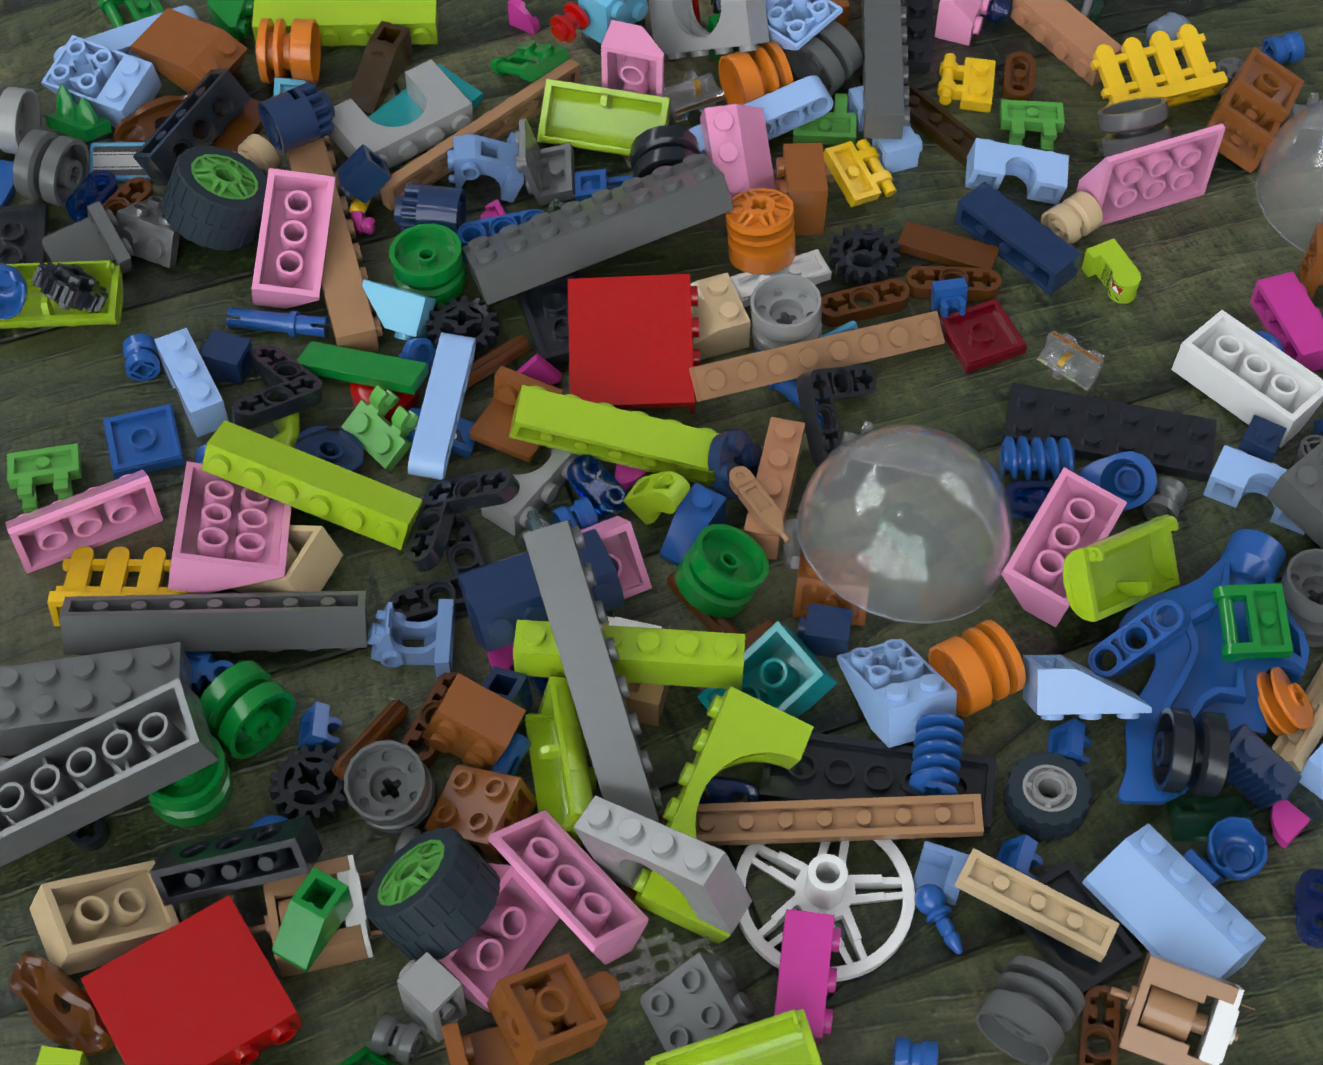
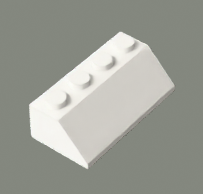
M1223 310L1182 342L1171 369L1249 425L1253 416L1257 415L1287 428L1279 446L1280 448L1304 427L1323 402V379Z

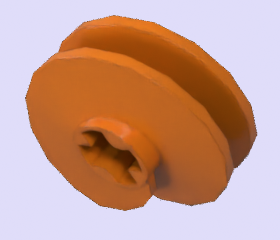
M1278 666L1272 668L1271 677L1265 671L1259 672L1257 675L1258 704L1271 731L1279 736L1284 733L1293 734L1298 729L1306 730L1311 727L1314 719L1313 709L1301 686L1297 683H1291L1283 669Z

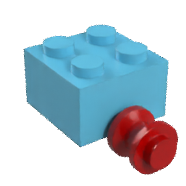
M578 0V5L568 2L563 7V16L556 14L550 19L551 33L561 42L572 43L577 37L575 30L579 29L602 44L612 20L630 24L641 21L648 11L647 0Z

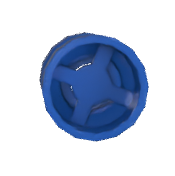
M1293 31L1285 33L1282 38L1278 36L1266 38L1262 44V52L1283 65L1285 61L1288 63L1301 61L1305 54V46L1302 36L1298 32Z
M131 335L123 342L122 348L123 355L126 358V374L132 380L148 381L160 373V361L156 356L158 351L154 341L155 338L150 335Z
M587 497L575 500L574 504L568 508L561 506L552 510L554 524L571 520L573 527L579 525L582 530L599 523L596 512Z
M895 1038L892 1065H937V1041L924 1040L922 1043L917 1044L912 1043L909 1038Z

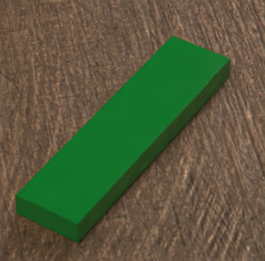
M314 341L309 343L296 360L317 376L372 387L378 385L383 389L413 395L430 373L428 364L424 362Z

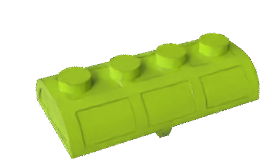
M546 79L537 142L554 145L571 143L573 148L630 157L631 144L638 135L650 128L669 125L671 100L667 97Z
M111 260L51 262L56 266L58 263L71 266V264L79 266L88 275L95 277L96 281L100 282L99 286L107 289L106 292L109 295L103 308H101V311L94 310L93 312H89L85 308L83 311L73 308L69 310L58 306V303L40 292L41 288L34 286V281H32L36 268L40 263L6 264L13 266L23 275L28 286V296L21 313L11 319H0V329L120 324L124 294L123 279L120 266H115V263H112Z
M1168 514L1161 515L1113 536L1103 538L1088 546L1073 550L1066 556L1063 564V584L1070 607L1076 615L1084 620L1096 622L1153 595L1180 585L1171 531L1179 530L1177 519Z
M551 676L549 677L538 713L525 715L527 738L531 741L529 754L538 813L546 810L572 839L581 846L583 842L573 827L593 799L592 790L596 789L597 777L594 767H588L586 756L590 754L567 678Z
M804 1008L797 1011L793 1009L652 1056L651 1060L645 1061V1065H823Z

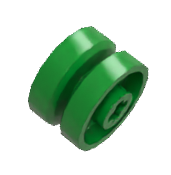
M434 223L418 224L402 231L391 243L389 259L397 288L435 298L434 307H438L437 304L439 302L448 304L449 297L456 299L461 295L467 285L465 262L463 261L461 241L454 231L446 226Z
M713 524L703 528L676 568L675 581L680 593L689 604L702 613L716 618H731L742 612L753 594L761 586L769 574V561L763 548L753 537L741 529L727 524Z
M252 660L239 662L226 669L214 679L200 698L210 734L218 738L220 745L232 757L237 759L250 758L272 744L287 727L296 705L294 696L281 684L273 681L271 675L260 664Z
M212 735V741L219 761L147 795L155 814L166 823L178 827L200 826L214 820L227 807L233 794V777L221 745Z

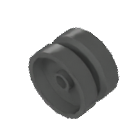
M835 20L830 22L798 51L788 49L783 51L789 62L791 72L797 81L810 75H816L821 79L830 96L834 95L843 86L844 81L851 78L863 64L862 52L857 41L847 29Z
M1144 97L1108 105L1097 111L1099 128L1101 131L1108 133L1101 139L1103 156L1106 158L1171 139V127L1162 124L1169 117L1166 98Z
M44 129L31 130L21 141L14 159L13 183L16 192L24 198L45 201L49 205L60 208H70L82 195L88 180L90 169L88 147L81 139L70 136H58L55 132Z

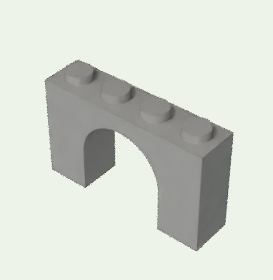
M648 0L653 40L664 54H668V60L685 58L686 52L690 51L691 57L710 55L709 49H715V55L733 53V47L739 46L740 52L758 50L757 44L770 42L765 0H720V19L716 28L711 33L703 29L698 23L693 12L692 0Z
M430 59L405 72L407 94L423 111V114L417 120L399 127L382 126L371 121L350 98L334 106L335 117L331 120L334 129L328 135L348 158L364 144L386 161L389 169L405 160L411 159L439 142H443L461 128L472 123V103Z
M596 795L573 827L596 864L612 880L633 888L641 868H650L666 878L681 891L699 920L732 934L752 902L725 851Z

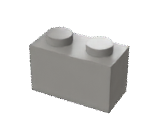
M428 952L419 960H411L401 970L397 984L404 1012L417 1024L424 1026L426 1032L439 1043L443 1039L441 1026L454 1022L459 1023L467 1015L462 983Z

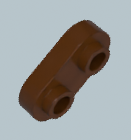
M1018 51L1006 57L1002 94L1006 100L1030 101L1032 99L1036 74V61L1032 55Z

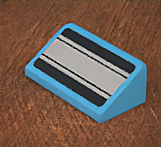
M145 142L91 143V182H126L134 177H143L150 182H154L133 158Z

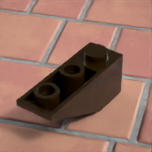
M381 21L369 39L347 100L351 98L365 115L370 116L380 108L412 58L410 28Z

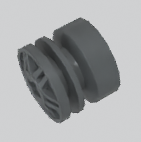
M1315 548L1301 551L1292 557L1280 583L1283 585L1286 608L1304 631L1308 646L1322 647L1323 549Z
M394 740L376 741L361 748L350 760L344 774V791L350 805L374 830L387 835H401L407 826L415 829L420 828L430 817L436 804V784L431 772L408 745ZM393 787H396L400 793L395 799L390 793Z
M1018 955L1009 960L1004 973L997 980V990L991 991L976 1014L975 1021L979 1030L991 1043L1014 1059L1028 1065H1050L1065 1040L1064 1032L1072 1029L1076 1018L1081 1014L1086 1002L1083 993L1076 984L1061 971L1033 957Z

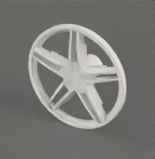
M873 840L887 853L899 877H882V874L848 875L846 860L849 841H841L838 857L828 854L831 842H821L817 857L809 865L782 851L778 853L764 846L765 844L748 845L736 869L744 887L746 886L749 868L753 864L796 893L759 930L754 925L747 909L739 921L743 934L756 952L779 969L781 953L774 946L782 941L783 932L769 942L764 938L784 922L786 909L835 915L834 922L842 920L850 943L859 960L853 963L840 937L839 952L846 965L831 967L837 968L836 982L857 978L873 971L885 963L898 950L909 931L915 908L913 878L909 866L898 847L892 840ZM758 854L769 862L797 875V878L793 880L773 866H768L755 856ZM902 888V892H877L857 895L855 893V889L876 890ZM903 899L901 916L894 932L877 951L867 957L860 940L862 938L849 908L850 905Z

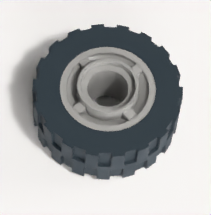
M1042 752L1040 754L1032 753L1024 759L1021 758L1017 761L1016 766L1010 770L1003 793V806L1006 807L1005 813L1008 819L1010 818L1013 821V825L1017 829L1020 828L1024 831V834L1030 837H1038L1039 840L1053 839L1055 841L1060 840L1061 837L1073 835V832L1076 829L1079 830L1086 819L1093 792L1090 791L1092 785L1090 779L1086 777V772L1083 768L1076 765L1077 762L1063 757L1064 755ZM1042 794L1051 795L1053 798H1047Z

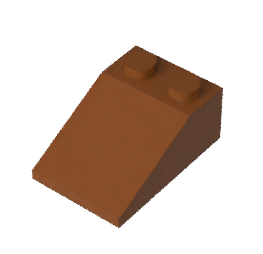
M167 8L130 46L131 51L143 60L153 63L156 70L188 94L210 70H229L234 76L241 69L248 48L223 29Z

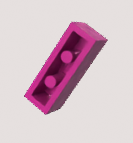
M1294 272L1257 280L1249 302L1267 332L1272 333L1281 340L1285 354L1311 372L1323 369V318L1320 310L1315 308L1307 295L1305 286L1299 282Z
M786 909L774 1016L793 1009L797 1011L804 1008L815 1043L821 1044L823 1033L831 1034L833 1009L826 1008L827 992L835 993L837 968L830 967L831 952H839L841 928L834 927L835 915Z

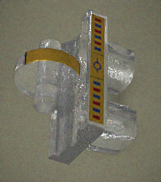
M690 70L684 73V82L664 88V97L671 100L670 115L675 122H680L687 119L689 111L698 109L700 112H703L704 108L715 107L716 102L724 100V91L717 86L711 73L697 77L696 73Z
M1053 330L1048 334L1046 344L1037 360L1053 370L1052 377L1057 380L1065 377L1088 391L1093 387L1104 363V355L1095 350L1087 351L1078 345L1076 338L1067 333L1061 335Z

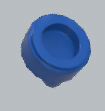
M411 338L405 343L402 353L398 355V358L427 363L430 369L433 365L436 349L434 344L427 338Z

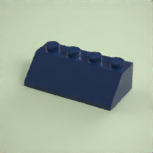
M592 529L583 532L586 547L580 549L584 564L591 563L596 577L597 585L591 586L595 601L602 600L606 611L626 605L617 570L597 530ZM528 551L457 574L476 642L485 651L490 652L513 644L517 620L549 622Z

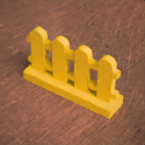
M1191 24L1182 25L1177 31V40L1171 41L1168 34L1164 31L1154 32L1149 39V47L1145 48L1142 47L1141 42L1137 38H1127L1121 46L1122 53L1116 55L1111 46L1101 44L1094 51V60L1090 63L1092 71L1098 69L1104 85V89L1100 93L1103 99H1109L1110 102L1107 106L1137 98L1163 97L1166 98L1168 107L1218 95L1228 83L1225 71L1213 73L1217 67L1215 62L1209 63L1202 44L1206 41L1204 33L1198 35L1196 28ZM1175 50H1182L1188 68L1181 69ZM1154 56L1160 75L1153 76L1147 57ZM1126 63L1132 82L1125 83L1119 64Z
M81 546L72 552L71 558H64L62 566L63 570L67 571L64 586H56L55 591H50L47 604L54 626H61L59 616L65 597L201 593L170 590L168 587H162L165 572H170L171 560H167L165 550L160 547L149 548L144 553L143 559H131L129 550L121 546L111 549L107 559H95L92 548ZM93 571H104L100 586H89ZM129 572H140L136 587H125Z

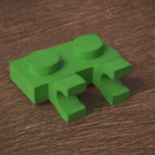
M835 93L833 112H828L820 118L793 129V143L840 145L852 141L855 146L856 113H847V94Z
M1001 99L999 108L1000 130H1010L1009 144L1022 145L1025 131L1041 132L1040 150L1054 151V140H1056L1057 133H1063L1065 124L1063 103Z
M377 385L370 395V403L361 400L341 427L353 434L362 443L364 449L382 467L392 471L412 445L406 437L417 426L419 416L414 411H407L399 406L392 416L391 424L384 416L396 405L400 398L391 390L387 389L385 391L381 386Z
M78 443L7 454V481L10 489L17 488V496L19 500L22 499L24 513L38 510L36 485L53 483V490L55 494H58V500L74 496L71 480L82 479L81 451Z

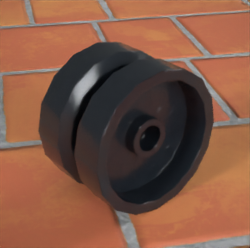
M660 125L647 129L638 135L630 147L633 178L653 174L652 172L656 168L674 166L683 162V159L687 156L700 154L699 144L695 135L686 128L675 125Z
M1165 707L1161 711L1156 724L1152 747V776L1156 790L1181 794L1188 786L1192 795L1216 798L1222 790L1229 766L1230 730L1224 713L1199 711L1193 718L1189 709Z

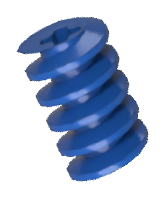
M1006 436L1002 442L999 456L1001 479H1003L1005 471L1009 470L1012 480H1016L1019 471H1023L1026 481H1030L1033 471H1037L1040 481H1044L1047 472L1051 471L1053 479L1056 481L1063 468L1072 472L1075 470L1074 448L1071 447V443L1066 437H1062L1058 445L1053 437H1048L1044 445L1040 437H1033L1030 445L1025 436H1020L1016 445L1011 436Z
M936 713L921 717L917 721L915 728L917 734L914 739L915 748L912 754V775L909 781V786L916 795H958L955 786L959 783V776L956 773L960 771L961 763L957 759L961 758L962 749L959 745L963 743L964 737L960 732L965 728L963 720L951 714Z

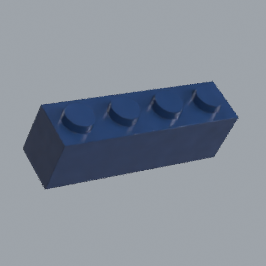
M983 182L958 201L954 223L979 242L999 247L998 256L1050 296L1077 275L1082 254L1073 245L1065 242L1047 226L1042 225L1023 208L1018 207L1000 191L995 190L986 182Z

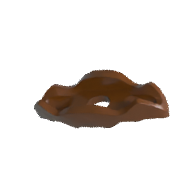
M169 95L143 104L131 115L119 121L115 128L113 142H146L157 130L155 127L156 123L161 119H167L188 95ZM194 125V126H193V133L195 134L196 128H195V125Z
M25 951L10 976L9 988L24 1000L29 1016L35 1026L51 1040L67 1045L73 1050L83 1051L85 1056L99 1054L115 1046L90 996L81 990L61 968L35 955L31 951ZM60 997L71 1003L70 1011L63 1008Z

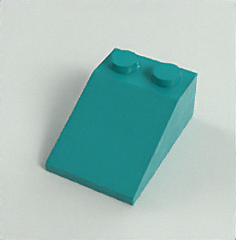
M779 621L744 652L742 690L740 691L795 718L814 706L838 683L794 631ZM705 688L697 698L708 710L716 695L722 696L728 689Z

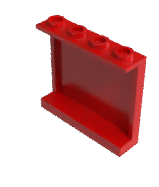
M690 274L568 279L570 394L594 403H609L618 409L690 407V414H695V402L697 400L689 368L700 365V349H693V338H699V317H692V306H698V287L691 286Z
M230 895L81 978L125 1065H248L257 1059L261 1051L273 1044L280 1045L289 1041L295 1036L297 1030L303 1027L296 1009Z

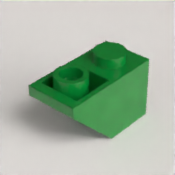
M207 0L211 25L223 29L242 44L243 38H247L249 34V21L253 17L254 0Z
M314 867L289 902L272 952L301 970L308 972L354 906L348 885Z

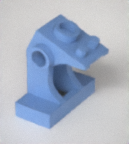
M511 132L506 142L474 134L453 136L454 149L447 150L448 169L449 171H454L455 175H449V183H455L456 188H462L466 180H474L479 175H488L498 181L501 187V200L513 203L524 183V173L520 174L518 172L515 155L519 154L515 133Z
M439 599L438 615L426 622L406 621L404 614L394 612L392 602H388L384 610H377L376 619L378 621L370 624L367 634V644L372 645V660L380 661L382 665L390 668H396L401 665H434L437 680L443 673H450L453 670L456 626L454 599ZM403 640H424V647L403 646Z

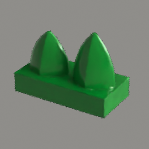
M60 85L56 96V111L45 115L47 127L81 139L84 142L92 141L112 132L110 120L98 116L85 97H82L76 106L72 95L65 85Z

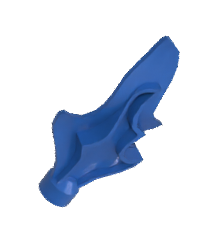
M1252 529L1235 531L1231 535L1220 560L1201 578L1177 589L1153 595L1138 602L1120 622L1118 629L1162 599H1170L1183 604L1191 614V622L1185 632L1153 654L1154 670L1139 696L1152 707V713H1140V718L1127 719L1124 728L1126 770L1118 792V801L1121 804L1162 805L1185 794L1189 789L1187 786L1181 794L1161 792L1156 790L1153 783V738L1158 718L1165 707L1189 709L1193 718L1199 711L1224 713L1228 720L1230 731L1244 723L1257 736L1265 737L1267 723L1258 704V673L1263 671L1271 673L1272 668L1278 666L1283 669L1291 683L1297 684L1304 674L1310 650L1304 631L1288 610L1287 616L1293 647L1291 657L1243 659L1238 662H1225L1222 660L1221 647L1224 646L1219 607L1218 604L1214 603L1212 590L1223 585L1275 583L1285 562L1286 552L1282 545L1268 534ZM1235 601L1233 605L1239 643L1249 642L1243 601ZM1170 607L1163 613L1162 621L1166 627L1174 626L1178 620V612L1174 607ZM1143 629L1137 630L1133 634L1136 638L1147 643V634Z

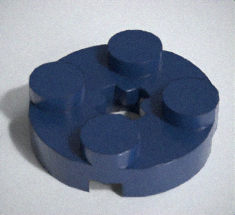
M314 426L305 429L299 434L294 446L295 449L357 474L361 473L364 447L350 432L339 429V433L327 431L328 426Z
M742 429L723 430V434H717L713 438L709 448L708 469L709 471H715L717 482L711 483L715 492L727 497V500L739 499L738 495L729 486V473L731 469L737 466H744L756 478L762 456L761 447L754 445L749 434Z

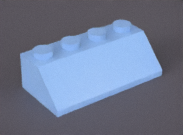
M1149 823L1124 839L1082 882L1151 953L1226 980L1242 968L1266 939Z

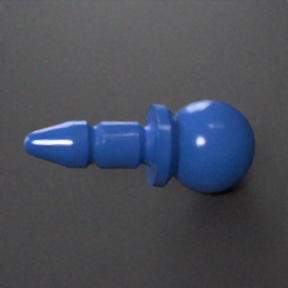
M935 884L922 885L914 896L917 909L927 915L926 921L928 924L936 922L935 925L941 936L944 937L946 945L956 954H961L963 949L960 936L955 931L950 918L947 917L952 912L950 906L945 905V893Z

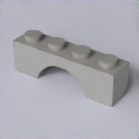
M547 447L551 456L542 467L527 474L514 475L520 484L518 494L505 504L481 508L482 516L516 537L524 527L528 528L532 525L537 517L536 514L546 503L550 504L555 499L559 488L565 481L572 480L576 476L580 465L587 456Z

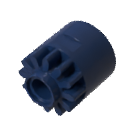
M310 81L258 103V112L265 132L274 148L280 154H285L331 134L334 129L331 123L332 118L335 117L333 104L327 93L323 90L317 92L315 84H311Z
M407 183V187L404 188V196L398 195L396 198L394 209L395 224L400 225L402 232L418 224L434 223L446 226L457 234L458 228L466 221L465 189Z

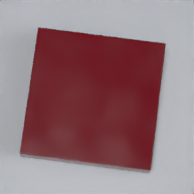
M997 298L966 308L964 316H960L959 311L948 314V318L939 317L943 337L965 373L1026 354L1027 345Z

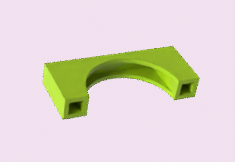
M730 687L722 696L716 695L707 712V716L712 718L707 730L704 728L700 730L692 747L693 750L697 751L692 764L686 763L678 779V784L683 786L678 799L672 797L663 814V818L668 820L666 826L697 839L696 813L705 787L716 774L729 767L750 762L770 763L790 770L801 760L814 726L733 687ZM641 868L632 888L637 891L634 899L635 905L717 944L729 938L730 933L699 920L685 896L670 881L650 868Z

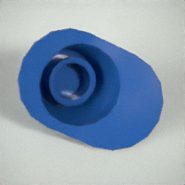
M1133 451L1121 452L1094 461L1085 466L1078 474L1126 501L1127 504L1123 511L1138 507L1149 501L1155 493L1157 485L1156 470L1151 461L1144 455Z

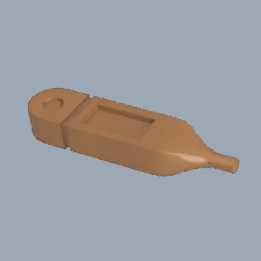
M737 466L731 469L729 473V486L738 495L740 501L760 527L781 536L786 544L790 543L791 539L785 532L782 511L759 481H756L752 472L744 466Z

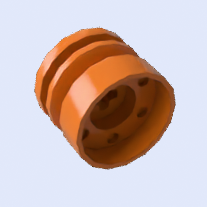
M262 18L260 20L256 39V61L263 84L273 83L275 77L287 79L289 70H291L292 79L306 80V82L310 81L311 84H318L321 67V41L316 19H294L290 33H288L284 18L276 19L275 25L271 18Z
M775 41L765 42L761 46L757 45L758 50L748 51V53L737 51L721 56L718 73L722 92L728 105H744L793 83L789 62L779 44Z
M758 188L738 193L731 198L734 210L726 213L729 260L734 267L743 272L758 275L774 273L791 264L796 256L794 207L793 201L789 196L778 190Z
M987 619L976 625L975 628L971 627L962 632L961 637L953 636L929 649V665L957 691L956 713L965 718L990 706L992 699L999 701L1008 697L1009 694L1018 692L1025 686L1026 675L1021 656L1013 640L995 621Z

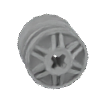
M0 85V149L4 153L16 154L25 135L33 129H41L40 101L33 89L7 87L4 89Z
M793 274L774 275L763 280L753 290L750 305L752 338L756 350H769L822 336V301L820 291L812 281Z

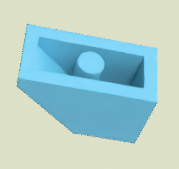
M363 281L362 287L384 328L395 331L394 337L405 341L415 337L426 338V321L430 320L429 312L434 310L435 298L377 281Z

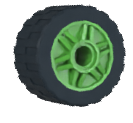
M197 146L187 149L178 156L165 190L161 206L162 212L165 215L164 218L177 233H180L185 239L199 246L226 251L244 248L254 240L261 224L267 178L265 173L255 163L237 152L229 151V149L215 146Z
M450 827L436 828L411 840L387 861L368 890L367 899L365 900V914L410 961L413 959L419 960L426 952L435 960L441 959L464 945L488 919L499 896L500 878L497 872L458 831Z

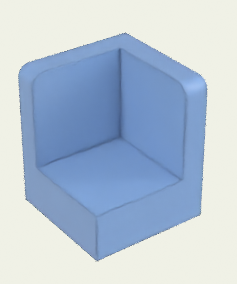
M925 841L913 878L915 893L924 884H935L945 893L946 903L955 906L960 889L954 885L969 855Z

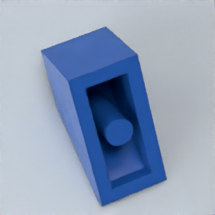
M695 482L675 513L659 557L678 566L703 528L713 524H724L727 497Z

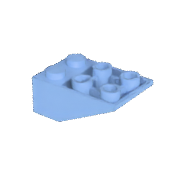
M765 0L769 40L775 41L781 49L798 51L839 16L843 9L830 0Z
M74 35L71 36L41 81L44 87L56 94L60 85L64 84L72 95L76 106L81 98L85 97L96 114L110 120L113 127H116L120 120L131 115L140 106L152 101L162 87L153 63Z
M891 639L883 644L867 648H855L851 652L837 655V662L871 730L888 748L914 741L917 734L915 731L916 723L921 717L936 713L956 716L957 691L903 639Z
M1023 655L1026 675L1023 700L1037 715H1041V719L1062 720L1065 714H1079V718L1086 720L1101 719L1102 714H1116V717L1121 719L1140 718V713H1152V707L1133 691L1106 677L1096 675L1092 670L1062 655Z

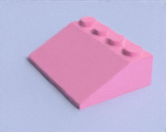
M1222 123L1106 157L1079 180L1076 193L1084 191L1095 198L1102 210V225L1202 196L1205 193L1225 132V126Z
M187 462L168 589L208 594L284 577L291 506L202 470L203 464Z

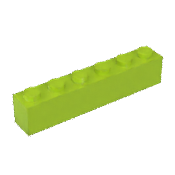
M254 0L252 29L255 42L262 18H271L274 25L276 19L284 18L288 33H290L294 19H316L320 31L321 46H365L381 21L410 28L411 44H438L437 0Z
M522 385L515 404L509 438L653 473L672 471L678 473L687 481L712 487L711 482L716 481L715 471H709L708 453L711 442L717 434H720L716 433L713 429L695 428L683 425L680 421L674 419L663 420L651 417L642 411L630 412L615 408L609 403H594L582 400L573 394L561 395L549 392L540 386Z
M226 420L222 422L207 442L202 470L399 550L403 548L414 528L422 504V499Z
M517 620L513 647L515 672L533 677L549 678L554 676L566 678L550 622ZM603 625L606 638L613 637L620 658L614 661L618 676L625 674L628 683L719 689L733 687L737 690H742L745 634Z

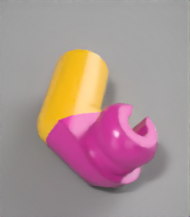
M355 197L349 207L355 232L363 235V233L371 235L375 231V219L365 217L370 200L364 204Z

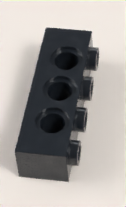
M210 70L136 152L133 158L156 185L167 186L178 156L187 149L197 146L206 147L213 141L218 140L225 133L224 128L230 121L243 113L245 104L251 99L229 70ZM194 125H195V128H196L195 134L193 133V126H194ZM174 147H176V155H175V157H174V153H173Z
M306 815L166 848L150 870V875L163 905L167 906L308 874L311 872L323 848L310 816Z

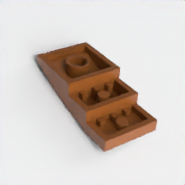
M1253 47L1205 128L1222 123L1225 126V132L1218 152L1251 174L1258 166L1266 148L1274 140L1281 123L1289 115L1304 84V80L1256 47Z

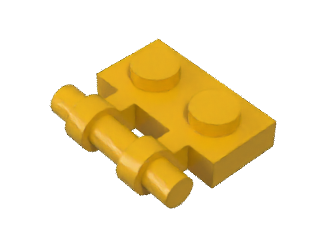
M947 53L944 56V61L940 64L939 70L942 77L937 87L940 104L949 105L951 100H960L959 109L990 113L996 61L966 57L965 64L958 65L956 56L953 53ZM954 80L962 81V85L956 84Z
M866 138L856 143L859 151H857L853 142L849 141L826 148L823 152L824 161L851 208L877 200L882 193L880 189H882L886 197H890L897 192L892 183L893 177L891 173L883 168L879 161L880 154L875 147H871Z

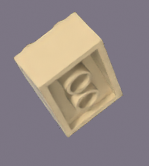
M728 273L693 282L691 286L698 287V306H692V317H699V338H693V349H700V360L749 347L751 321Z
M289 525L284 577L231 589L241 593L319 592L334 573L343 554L323 526Z
M147 861L41 884L29 909L49 962L61 968L66 975L95 969L177 925L179 920L173 905H163L150 875V870L154 866L155 861Z

